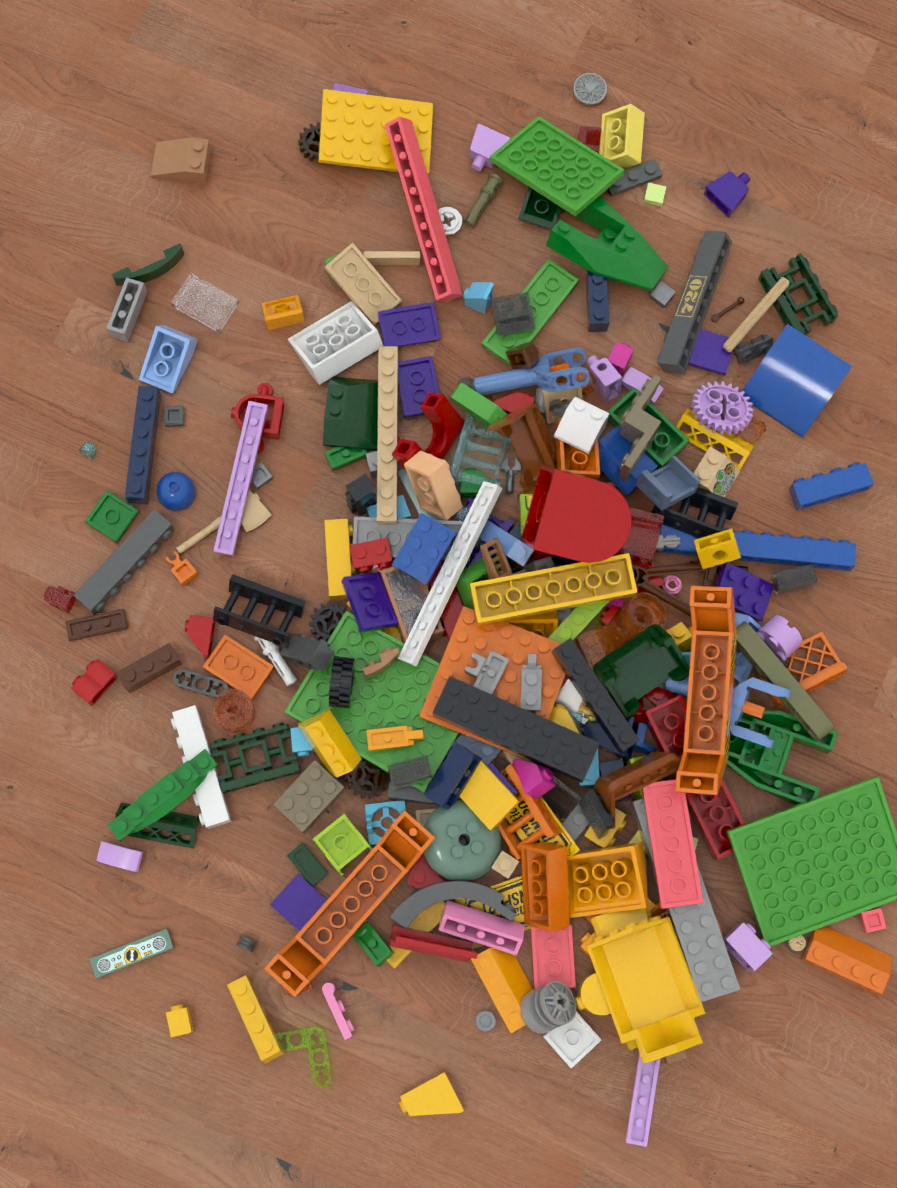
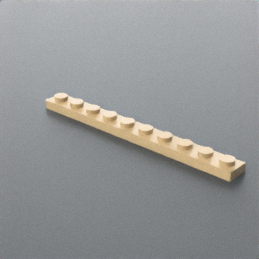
M379 346L377 524H397V460L392 456V453L397 446L398 346Z

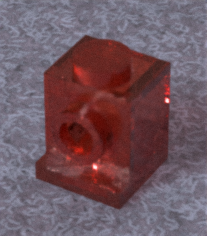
M49 586L44 593V600L47 604L68 614L76 598L73 596L74 592L70 591L69 593L67 589L58 586V588Z

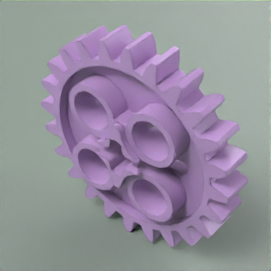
M714 381L713 386L707 382L706 386L701 385L700 389L696 390L692 398L691 407L693 408L692 413L696 414L695 420L701 419L699 425L706 424V430L711 427L713 428V433L718 430L720 435H723L724 431L730 435L732 431L737 434L739 430L743 431L745 427H748L753 417L754 409L751 408L753 403L748 402L750 397L743 396L744 391L738 392V386L733 389L731 383L725 386L724 381H722L721 385Z

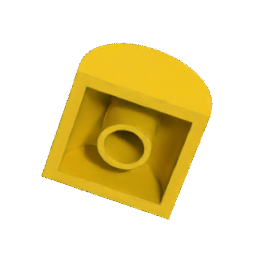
M592 973L586 976L579 984L578 997L575 998L578 1010L584 1009L594 1015L611 1014L597 974Z

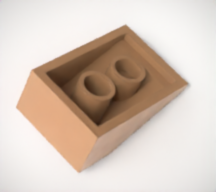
M189 137L156 142L151 178L206 184L211 156L209 139Z

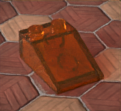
M626 619L582 633L575 638V643L593 670L594 665L632 639L636 634L630 620Z

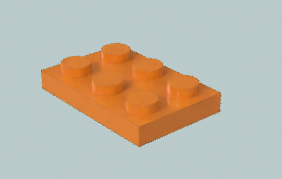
M227 635L223 636L203 665L205 670L251 700L254 699L275 668L272 664Z

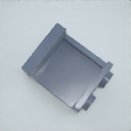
M674 455L670 458L669 463L652 473L647 469L642 471L636 486L663 511L694 494L700 479Z

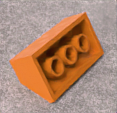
M556 417L555 432L561 422L562 417ZM556 438L557 469L593 479L600 477L598 440L589 454Z
M555 843L521 844L524 924L549 932L570 927L567 846Z
M824 926L811 932L807 948L803 952L801 960L874 994H883L890 977L892 956Z

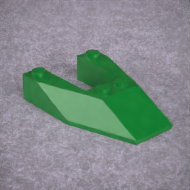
M601 196L596 198L576 216L601 231L596 239L562 220H559L551 230L546 246L596 275L652 291L668 268V265L645 238Z
M765 711L762 719L743 713L742 719L737 725L767 735L770 739L774 740L772 748H768L734 736L730 730L727 765L755 787L791 804L798 805L817 798L820 788L782 775L792 741L828 754L833 750L838 732L832 730L820 741H816L795 716L788 713Z

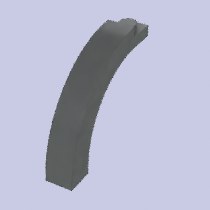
M443 881L424 887L410 895L394 910L390 917L407 929L411 922L426 908L449 899H470L484 903L512 922L517 914L514 912L516 908L506 901L504 904L500 903L505 896L493 888L471 881Z

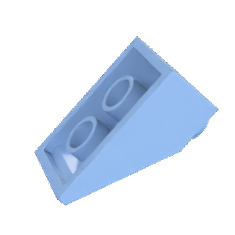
M166 325L156 326L138 380L173 394L193 356L198 339Z

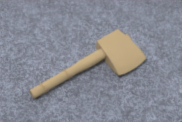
M250 490L241 522L246 532L257 528L272 515L260 502L261 499L257 493H252ZM221 516L176 547L177 551L180 554L207 537V535L219 529Z

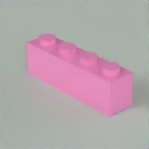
M447 900L440 917L438 930L517 956L523 942L525 925Z

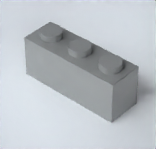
M126 277L106 328L110 337L129 342L148 293L143 282Z

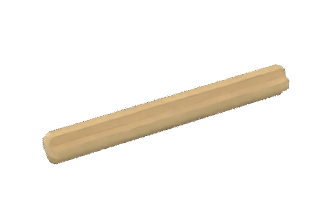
M785 277L779 279L724 343L723 348L727 352H732L789 286L790 282Z

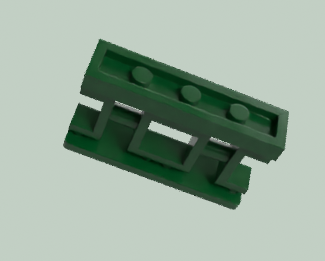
M801 253L789 260L788 264L791 269L778 274L774 267L770 268V270L767 268L761 271L758 280L766 293L773 288L781 277H785L790 282L789 286L773 303L785 326L789 324L804 335H808L811 331L808 324L815 320L821 319L825 326L835 322L838 317L837 309L830 303L826 290L822 289L817 275L810 269L809 261ZM800 271L804 279L795 282L792 275ZM802 287L809 300L797 306L790 292ZM818 302L822 310L814 314L810 307ZM804 311L807 318L799 322L795 314Z
M283 722L272 725L271 729H255L249 735H245V733L236 734L233 736L234 739H218L214 741V744L210 745L214 759L224 758L227 774L218 776L220 789L223 794L301 773L297 756L286 757L282 740L291 738L289 725H284ZM284 733L277 736L279 747L268 749L265 739L257 741L258 739ZM245 743V745L237 746L240 755L238 758L229 760L226 750L218 751ZM262 746L266 764L248 768L244 751ZM281 754L284 764L292 762L290 765L265 771L266 769L273 768L270 759L272 756ZM242 765L245 775L253 773V775L226 782V780L234 778L232 767Z

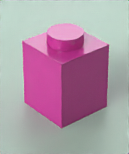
M616 342L608 360L617 372L623 375L634 349L626 343Z

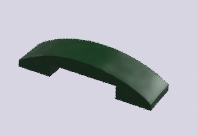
M181 244L164 250V259L133 273L127 267L111 274L115 284L123 286L126 277L146 283L167 273L184 256Z

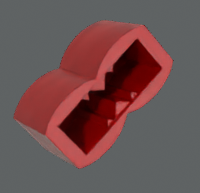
M99 659L91 661L86 667L87 671L85 674L79 675L72 682L73 686L71 689L90 706L94 705L118 678L116 673Z

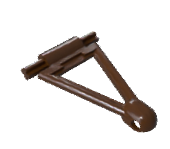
M700 562L646 568L632 565L636 587L643 589L691 617L689 604L648 582V577L705 571L703 586L715 587L723 564H720L718 574H716L717 565L703 569Z

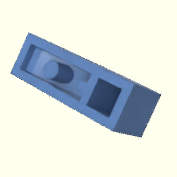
M487 520L479 536L485 542L498 537L504 554L523 567L526 566L535 552L525 543Z

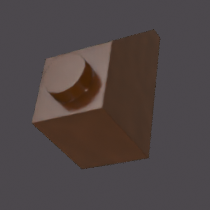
M525 342L506 351L512 369L530 368L539 361L538 349L533 342Z

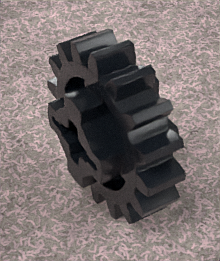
M328 601L327 606L321 603L320 610L314 608L316 615H310V619L313 622H310L309 626L314 627L311 633H317V640L323 638L327 642L340 622L337 618L338 613L342 617L345 614V606L339 608L338 602L334 606H331L330 601ZM333 618L334 624H331L328 629L327 622H330ZM317 623L324 627L323 633L319 630Z

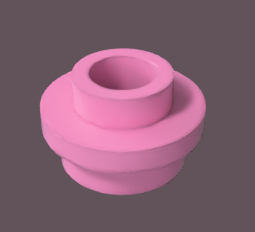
M669 575L663 580V590L671 595L677 594L682 588L680 578L675 575ZM668 583H674L675 588H670Z

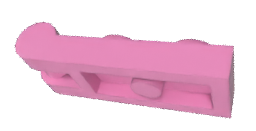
M325 983L322 987L323 994L346 1040L353 1036L352 1031L355 1029L350 1019L346 1020L343 1012L346 1010L342 1001H337L334 995L336 990L334 984Z

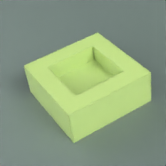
M648 183L644 203L662 206L666 186Z

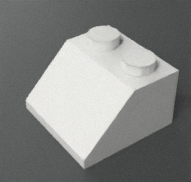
M574 397L567 407L554 437L589 454L606 427L609 413Z

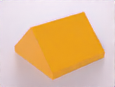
M298 295L261 303L268 331L305 323Z

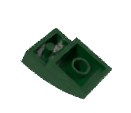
M529 187L518 219L552 230L558 221L562 208Z

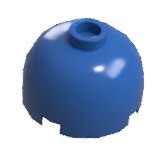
M170 472L159 480L157 484V497L159 502L170 511L185 510L192 505L196 497L195 486L186 474Z

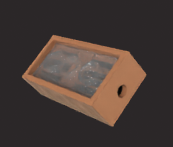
M394 566L381 570L380 576L399 622L397 628L400 637L405 644L430 592L427 584ZM440 619L429 641L442 638L444 630Z

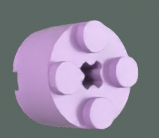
M775 615L756 633L781 662H784L801 645L803 640L795 627L791 629L787 625L789 622L787 619Z

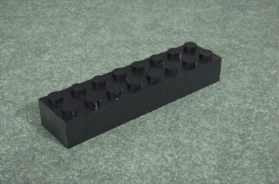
M449 676L433 711V716L580 783H583L600 744L595 740Z

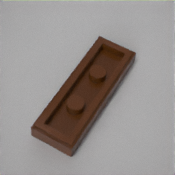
M124 609L65 621L69 641L128 629Z

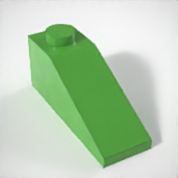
M462 382L458 384L449 397L486 430L498 419L508 415L498 405ZM497 429L489 431L490 433H498Z

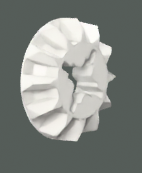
M452 207L440 208L438 211L445 235H454L461 228V214ZM444 216L445 218H447L448 221L452 220L450 222V227L447 224H443Z

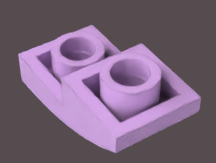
M629 367L622 377V384L629 391L635 387L641 393L644 383L647 379L651 380V378ZM658 385L656 393L650 401L652 404L656 402L664 389L660 385Z
M101 841L96 861L138 872L143 852L107 841Z

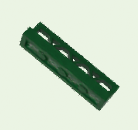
M121 802L115 818L122 814V811L131 804ZM170 812L149 825L148 828L151 830L149 833L140 830L128 836L194 848L200 819L196 816ZM162 829L167 830L171 835L163 836L159 831ZM181 833L190 834V841L182 839L179 835Z

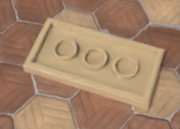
M353 242L324 267L373 326L379 322L378 311L393 309L402 301Z

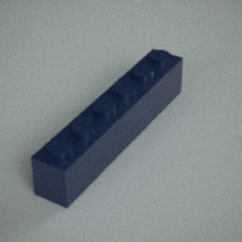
M138 387L125 498L128 503L148 505L161 393L158 387Z

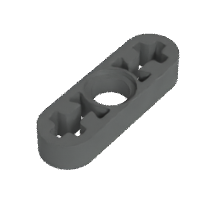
M179 669L173 675V681L178 687L215 699H225L230 692L226 682L189 670ZM185 674L187 679L192 680V687H189L190 682L188 681L180 683L178 676ZM199 679L207 681V686L202 690L196 688V682ZM211 682H214L212 685L216 688H219L221 685H223V689L225 690V692H221L220 695H217L218 692L214 689H211V693H209L208 691L210 690Z

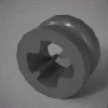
M240 935L239 938L241 940L236 945L253 952V946L257 942Z

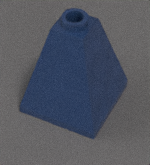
M625 717L637 735L639 724L635 717ZM598 721L586 722V725H582V735L599 742L598 748L625 762L632 759L634 745L619 754Z

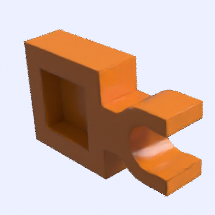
M174 551L175 560L171 561L168 557L165 559L173 567L170 569L172 574L184 586L197 577L198 573L186 558L181 561L179 554Z

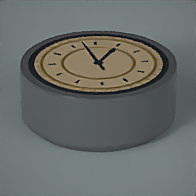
M804 934L786 941L787 948L793 953L805 951L808 945Z

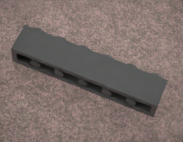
M154 509L73 596L94 615L96 612H101L110 597H115L120 591L119 588L132 579L133 573L145 565L146 559L159 550V545L172 536L174 530L172 524Z

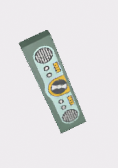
M164 929L89 960L97 979L174 949V945L168 929Z

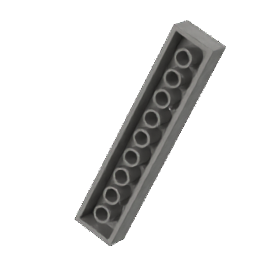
M644 799L633 801L630 805L656 879ZM698 868L703 903L665 909L671 920L700 1000L704 1002L738 991L740 987Z

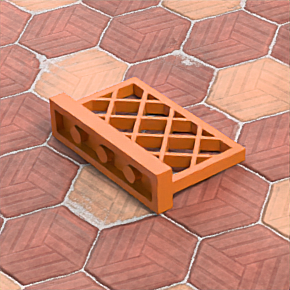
M822 631L802 641L801 645L796 649L807 650L806 659L794 656L795 651L788 657L791 661L789 668L786 669L790 673L801 676L798 683L807 694L842 677L848 669L845 663L840 661ZM820 638L824 644L823 651L812 648L813 641ZM810 651L821 654L819 663L808 660ZM824 655L832 657L835 664L831 666L822 664ZM793 660L804 663L802 672L791 669ZM806 665L818 667L817 673L813 675L804 673ZM753 667L759 679L765 681ZM769 694L776 710L785 706L779 697Z

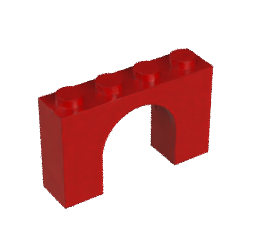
M429 392L420 407L431 421L433 428L432 440L428 448L423 451L415 441L401 439L392 453V456L405 471L404 464L420 450L432 454L441 460L444 459L465 423L443 394Z

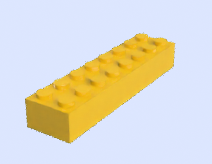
M629 553L611 556L600 562H579L470 583L477 626L631 597L637 594Z

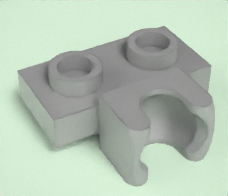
M493 651L490 652L487 659L472 653V660L478 665L475 668L467 666L464 672L477 679L474 687L493 695L509 659Z

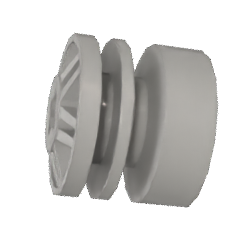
M551 981L526 993L521 1000L520 1006L525 1024L538 1034H545L571 1022L576 1015L577 1008L572 991L560 981Z

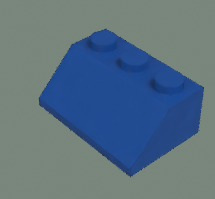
M617 425L598 441L600 469L626 495H630L638 489L636 484L640 473L646 469L652 473L659 465L644 452L627 480L624 481L619 478L621 473L619 467L625 455L632 449L633 443L619 435L621 427Z

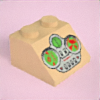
M709 447L694 472L700 479L699 488L722 497L726 496L740 473L739 469L726 455L712 447Z

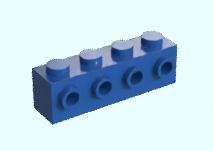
M857 462L849 465L846 469L835 468L829 474H815L808 480L804 478L797 479L789 490L796 510L869 490L874 483L867 464H859Z

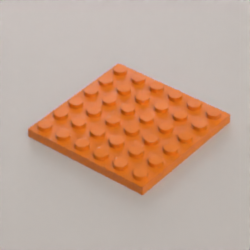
M463 606L419 718L532 762V760L434 717L433 711L449 676L474 686L477 679L464 672L465 667L475 668L478 665L472 660V653L487 659L490 652L493 651L509 659L493 695L518 707L521 704V673L523 664L528 665V654H536V665H541L542 670L541 711L530 712L549 719L566 676L551 653L561 643L504 621L477 626L474 610Z

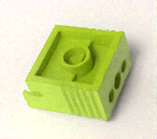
M345 813L312 839L316 841L320 850H323L327 859L341 876L344 874L341 872V868L366 848H369L370 851L372 850L364 837L348 820Z

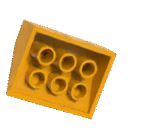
M642 842L579 851L575 855L567 856L570 918L648 907L646 859Z

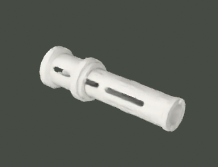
M255 636L254 640L258 641L262 647V653L272 661L286 686H291L297 682L298 679L292 673L285 659L279 654V646Z

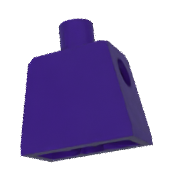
M730 171L708 184L704 195L729 218L746 197L749 190L746 184L750 181V177L745 172L737 177Z

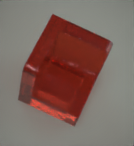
M580 126L578 141L599 153L602 128Z

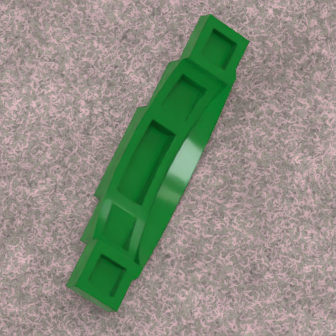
M204 749L190 761L187 760L175 771L168 773L137 797L138 799L124 809L122 814L107 824L121 842L131 833H136L155 823L188 798L204 781L207 774L216 768L218 764L208 751Z

